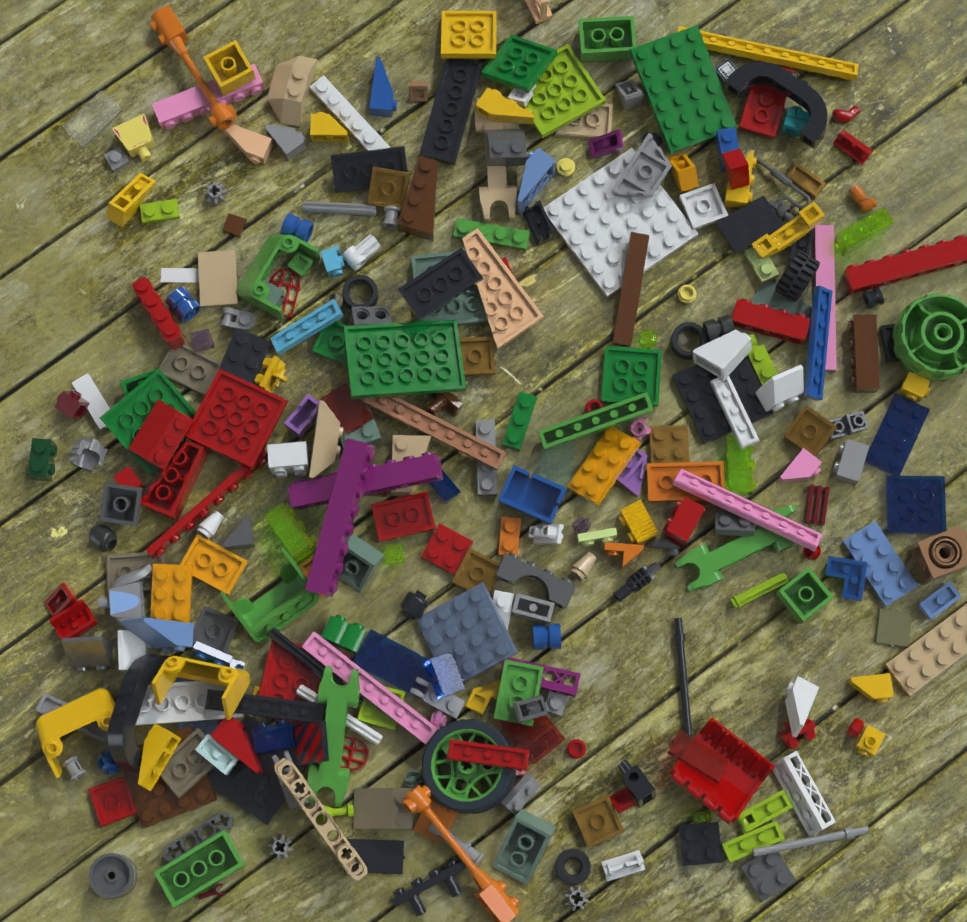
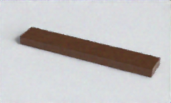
M630 232L612 339L614 344L632 345L650 236L647 234Z

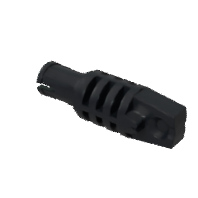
M655 562L650 567H647L646 564L626 579V583L613 592L614 597L619 602H622L631 593L639 592L656 578L653 574L661 568L659 564Z

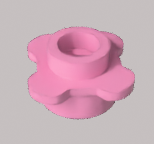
M640 418L629 426V431L635 435V439L640 441L643 436L651 433V428L647 427L645 419Z

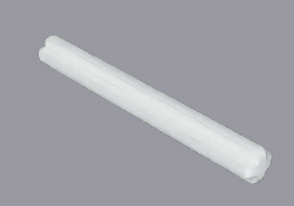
M304 685L298 687L296 691L298 696L308 702L318 703L317 693ZM347 713V727L375 745L380 743L383 737L381 734Z

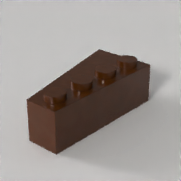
M422 156L419 157L397 223L398 231L434 241L438 161Z

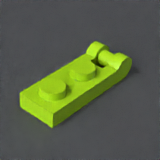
M781 790L742 811L736 821H739L742 826L741 830L745 834L793 807L784 790ZM751 814L754 822L749 824L746 816Z

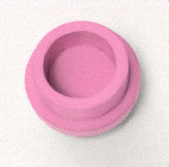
M442 711L433 712L431 723L439 730L446 725V715H443Z

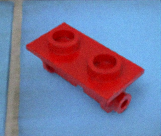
M844 129L840 131L832 143L861 165L864 164L873 152L872 149Z

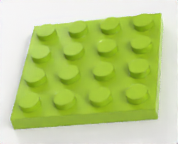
M569 44L557 49L558 56L537 81L536 88L533 90V96L526 107H522L523 109L528 108L535 115V123L533 125L542 139L606 104V99Z

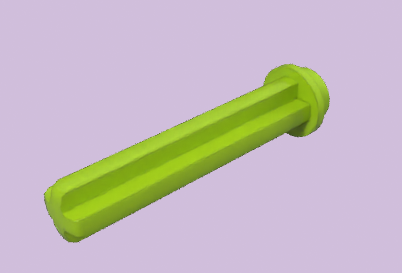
M780 573L737 596L732 595V598L729 599L734 609H741V606L789 582L788 577L785 573Z

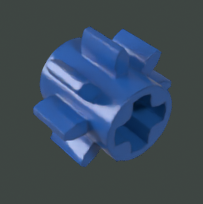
M110 750L101 752L102 756L98 758L99 769L101 771L105 770L106 775L119 772L118 768L121 767L112 758Z

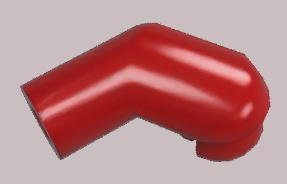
M855 105L848 111L835 109L832 112V117L839 122L848 123L860 113V109Z

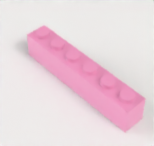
M255 63L251 67L256 79L225 96L222 95L214 79L206 82L219 104L225 103L228 105L232 102H240L247 96L258 95L265 90ZM199 85L152 103L162 130L172 129L177 124L189 122L199 115H207L213 108Z

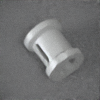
M385 206L384 221H382V226L388 229H397V219L401 209L396 206Z
M73 756L62 763V767L66 768L71 776V782L82 778L87 773L79 764L77 756Z

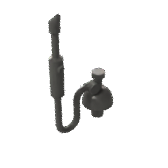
M756 157L757 163L768 169L772 176L806 198L807 203L805 205L798 204L788 196H783L776 200L775 204L772 200L768 202L776 210L775 213L781 222L784 220L790 222L795 217L790 214L791 207L782 205V201L788 200L797 208L803 209L810 204V197L792 184V181L776 168L772 169L761 158Z

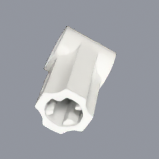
M370 234L358 245L348 248L343 253L342 258L354 271H357L366 263L371 255L381 248V245Z

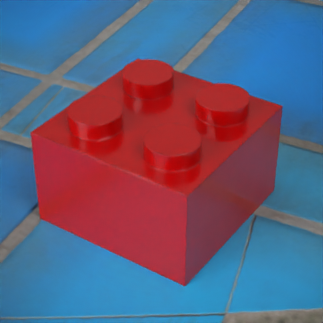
M687 497L683 501L679 500L672 512L675 516L673 518L669 517L663 528V531H665L664 538L684 548L705 507Z

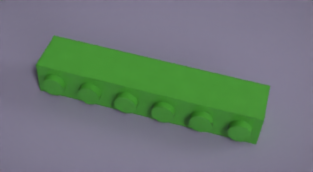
M646 392L539 430L538 434L546 452L653 414L654 409Z

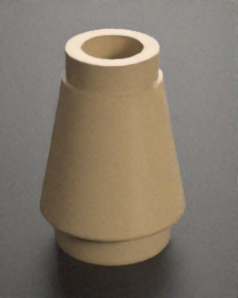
M590 552L584 555L571 566L570 574L579 581L587 579L597 560L595 555Z

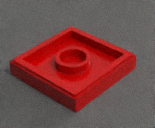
M125 776L88 789L100 827L137 814Z

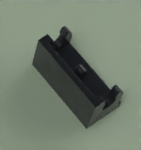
M536 201L531 208L526 206L523 216L536 245L539 246L554 240L555 232L541 201Z

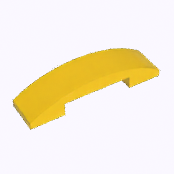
M812 202L800 210L797 217L771 235L765 234L752 243V246L762 259L770 257L806 235L825 217V214L815 202Z

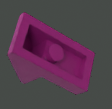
M620 129L588 140L591 158L593 159L608 154L620 155L624 148Z

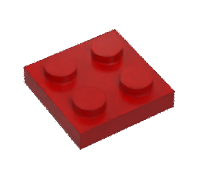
M439 523L421 558L455 576L473 541Z

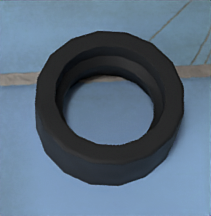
M355 275L349 278L342 290L344 302L349 309L358 306H375L379 297L377 285L373 279L365 275ZM356 284H366L371 289V298L363 304L354 303L349 295L350 289Z
M685 322L674 329L670 345L672 351L678 357L692 360L693 351H685L679 347V334L686 330L695 332L700 339L698 347L707 343V335L700 325L694 322Z

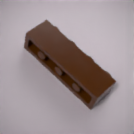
M876 314L853 315L847 325L848 332H851L848 348L852 350L849 367L853 369V376L850 377V386L853 387L854 393H877L880 389Z

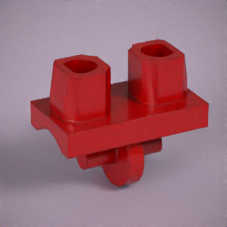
M807 718L798 735L802 734L806 741L816 738L814 728L817 726L815 722ZM790 722L783 723L786 729L777 734L788 748L793 749L800 744L797 737L792 736Z

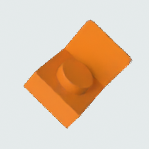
M605 542L603 553H608L607 556L619 557V554H623V569L642 553L644 545Z

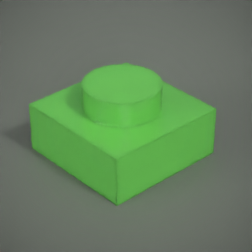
M298 251L287 267L303 278L314 262Z

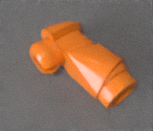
M859 185L849 189L851 198L859 205L860 211L870 212L873 211L872 208L877 206L875 199L870 198L868 200Z

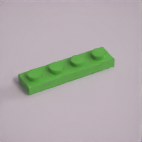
M456 218L453 238L462 240V238L478 228L490 245L523 251L527 250L530 231Z

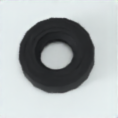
M571 848L564 850L555 861L556 874L566 884H580L587 879L590 873L591 864L589 858L579 849ZM569 859H576L581 865L580 871L575 875L567 873L565 869V864Z

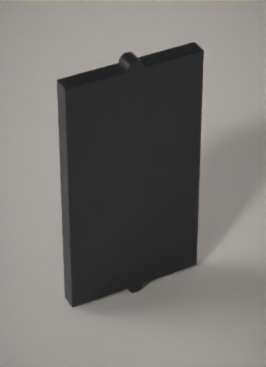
M347 839L367 866V873L403 874V859H405L404 841ZM358 863L352 866V872L358 869Z

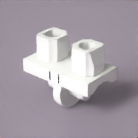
M545 524L530 526L528 536L534 539L533 544L558 545L561 544L563 538L561 531L564 525Z

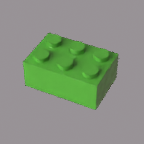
M634 16L579 19L580 62L632 59L629 50L636 47Z

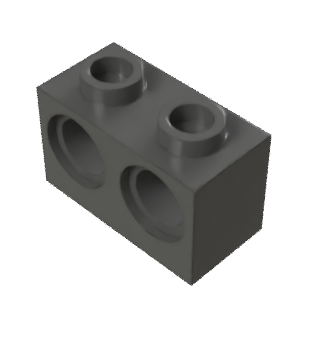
M389 306L351 307V326L392 323Z

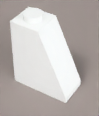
M734 330L694 349V363L725 380L752 350L751 338L746 333Z

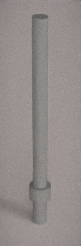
M868 826L843 828V831L752 849V854L756 857L844 838L845 840L854 839L855 836L869 834Z

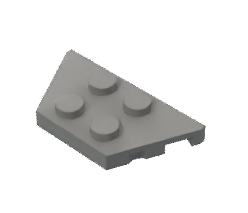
M648 133L613 187L612 194L652 198L670 171L671 163L663 155V151L657 146L650 133Z

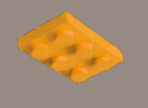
M197 534L180 565H193V577L230 596L249 562Z
M153 564L150 618L190 623L193 565Z

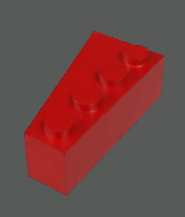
M187 440L173 457L169 466L161 472V476L150 486L146 495L141 498V506L178 522L209 455V451L204 446Z

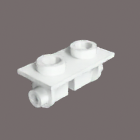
M639 850L601 862L607 881L645 870L643 857Z

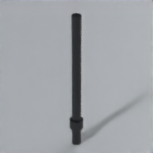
M674 618V642H676L684 736H692L684 647L686 636L683 633L682 618Z

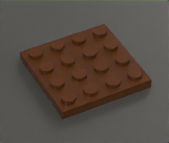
M189 725L172 733L180 737V743H182L194 732L192 725ZM144 743L137 746L142 751ZM123 769L142 829L217 801L209 774H206L186 794L178 798L161 777L157 780L152 791H149L138 784L139 773Z

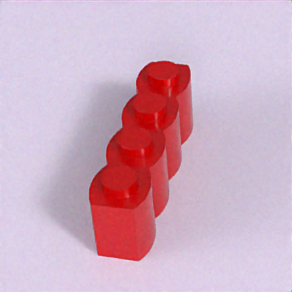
M142 277L132 283L136 296L152 319L157 330L161 333L168 347L175 350L184 345V335L165 307L160 296L156 293L151 282L146 277Z

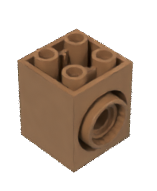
M961 525L919 541L910 548L925 584L967 568V532L965 529H962Z

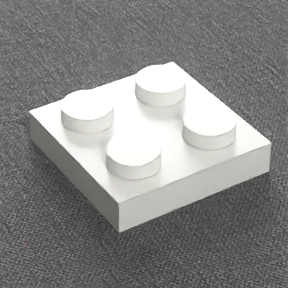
M715 183L679 196L693 230L716 223L728 216Z

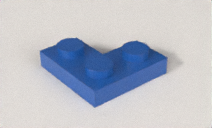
M828 556L826 575L845 579L842 598L862 601L868 562Z

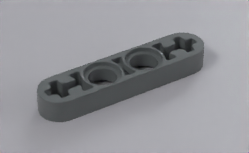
M221 812L168 844L163 850L164 858L172 862L221 831L229 830L234 824L233 816L228 812ZM222 816H224L225 818L229 817L230 820L227 821L228 825L225 826L222 824L218 826L220 831L217 832L216 827L212 824V822L215 820V824H218L222 821ZM205 826H210L213 830L212 835L208 838L202 835V829ZM189 836L195 839V845L192 848L185 846V839ZM180 842L181 847L185 850V852L182 853V850H179L175 853V858L173 856L169 857V849L179 848L180 846L177 845V843Z

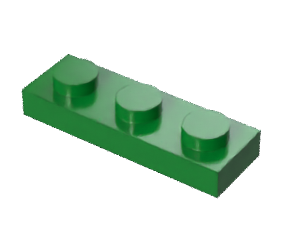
M519 391L502 446L517 451L521 450L537 402V396Z

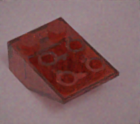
M547 715L534 719L533 726L499 720L521 749L530 750L529 760L533 765L537 764L566 740Z

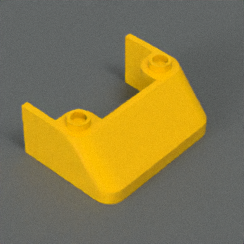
M172 656L164 661L152 681L157 705L162 704L177 677L227 687L221 699L226 720H230L250 684V676L246 670Z
M98 688L38 718L36 722L38 736L43 752L56 778H59L63 771L57 759V756L63 750V743L60 737L93 721H97L102 730L108 731L110 718L115 706V702L108 690Z

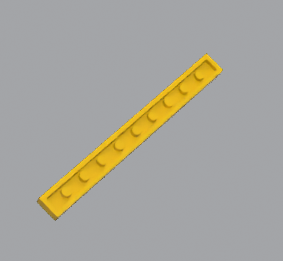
M679 26L678 32L687 28ZM700 31L707 50L731 54L736 57L750 58L755 61L769 62L775 65H783L793 69L797 68L808 72H816L845 80L856 81L859 64Z

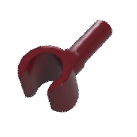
M219 883L214 889L198 895L199 900L214 895L223 896L226 891L218 893L216 888L224 884Z

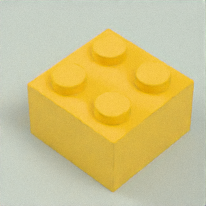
M236 40L203 57L206 67L223 96L256 79L250 63Z

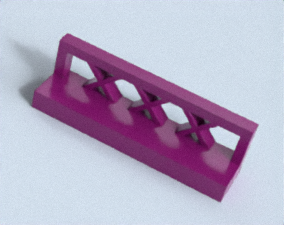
M511 657L507 659L544 667L543 670L545 671H543V674L548 671L554 672L558 679L552 682L545 680L542 676L540 689L576 697L580 673ZM503 661L502 669H501V672H500V676H499V679H500V680H501V677H502V672H503V667H504V662H505V661ZM566 676L576 677L574 686L565 685L561 679Z

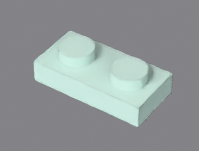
M207 734L195 749L225 775H228L239 761V758L211 737L210 734Z

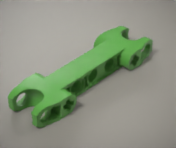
M795 505L775 509L773 512L787 517L797 509ZM760 527L755 530L754 536H742L711 552L706 544L689 551L683 558L676 561L674 565L676 569L684 566H693L698 571V579L686 587L689 593L718 583L724 579L720 570L771 545L774 546L778 553L793 546L795 542Z
M326 665L322 681L319 685L318 703L327 704L325 721L329 761L322 762L320 765L310 764L307 783L316 796L318 795V790L322 787H329L334 790L336 797L335 806L341 807L350 778V769L341 768L348 707L358 708L361 689L359 669L352 670L348 684L338 685L333 680L332 666ZM309 797V803H314L312 797Z

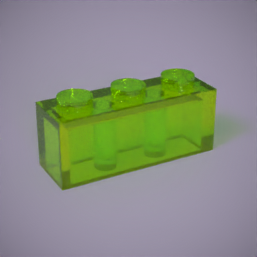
M883 207L837 233L834 243L842 256H845L889 231L894 224V220L886 208Z
M727 436L725 439L728 491L739 496H750L753 490H756V478L752 477V471H755V460H751V452H754V445L741 449L735 436Z
M282 502L264 514L266 520L298 565L315 554L316 548L314 546L317 543L311 534L309 536L305 534L306 527L301 520L298 522L295 520L294 516H296V513L291 506L286 507Z

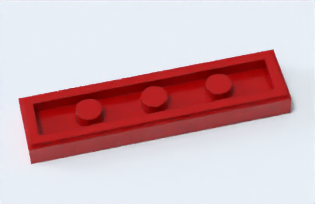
M450 739L447 760L527 771L530 750Z

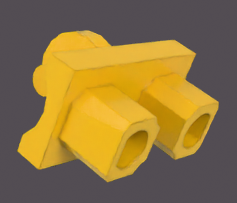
M277 356L265 358L262 367L267 371L265 375L257 374L254 382L261 388L273 393L275 386L278 387L280 382L286 383L288 380L284 376L286 364Z

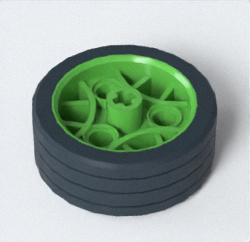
M461 719L443 726L431 737L422 757V774L425 785L439 803L463 814H478L489 811L505 799L513 787L516 770L494 766L488 770L485 769L484 765L447 759L441 760L444 752L448 755L450 739L464 741L463 737L471 736L468 742H475L479 736L486 739L485 744H490L491 742L493 745L511 747L508 740L489 724L475 719ZM450 763L451 775H440V765ZM467 765H472L471 769H467L466 767ZM498 775L497 780L493 784L490 777ZM486 778L491 788L482 794L475 786ZM441 780H450L446 788ZM465 780V789L459 791L457 789L458 781ZM474 790L479 797L470 799V795Z

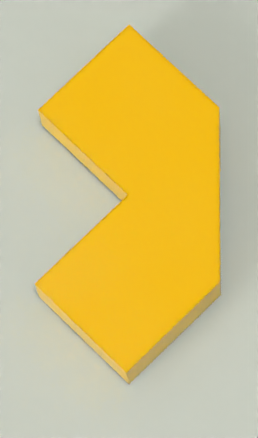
M499 679L474 688L465 708L483 716L490 699L497 700L501 680Z

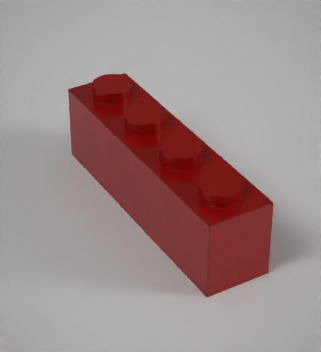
M737 299L731 318L734 327L799 345L804 344L811 319H808L803 314H790L785 309L776 310L766 304L757 305L748 299Z

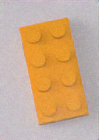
M615 428L606 430L567 485L568 490L599 506L641 446L640 441Z

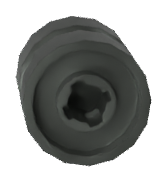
M729 314L718 317L717 321L710 319L702 322L703 329L707 335V343L735 330Z

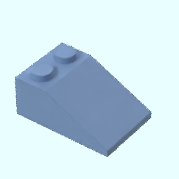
M539 147L535 151H531L526 159L518 196L517 213L520 215L555 174L556 160Z
M144 617L122 621L123 627L154 649H162V653L185 651V648L193 647L194 623Z

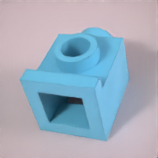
M339 246L320 251L328 277L337 278L342 276V267L345 265L342 256H340Z

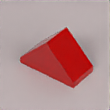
M741 149L722 153L731 190L750 185L749 164Z
M64 582L46 599L44 604L52 617H54L57 613L62 612L79 600L71 587Z

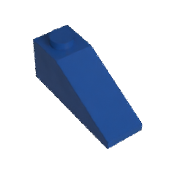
M376 57L369 107L370 115L392 117L393 111L397 110V100L394 99V93L381 58Z

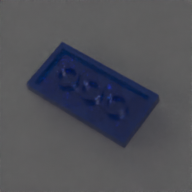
M895 393L868 449L865 462L898 478L930 409Z
M372 629L368 632L353 661L361 669L420 700L421 698L410 692L411 688H415L424 694L427 687L418 684L415 681L416 678L419 677L431 683L440 664Z

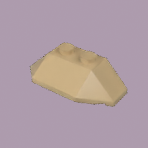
M297 56L276 65L267 100L281 124L299 128L317 59Z
M319 400L308 476L310 478H314L334 463L335 458H339L340 446H337L338 438L342 439L343 427H340L339 420L327 404Z

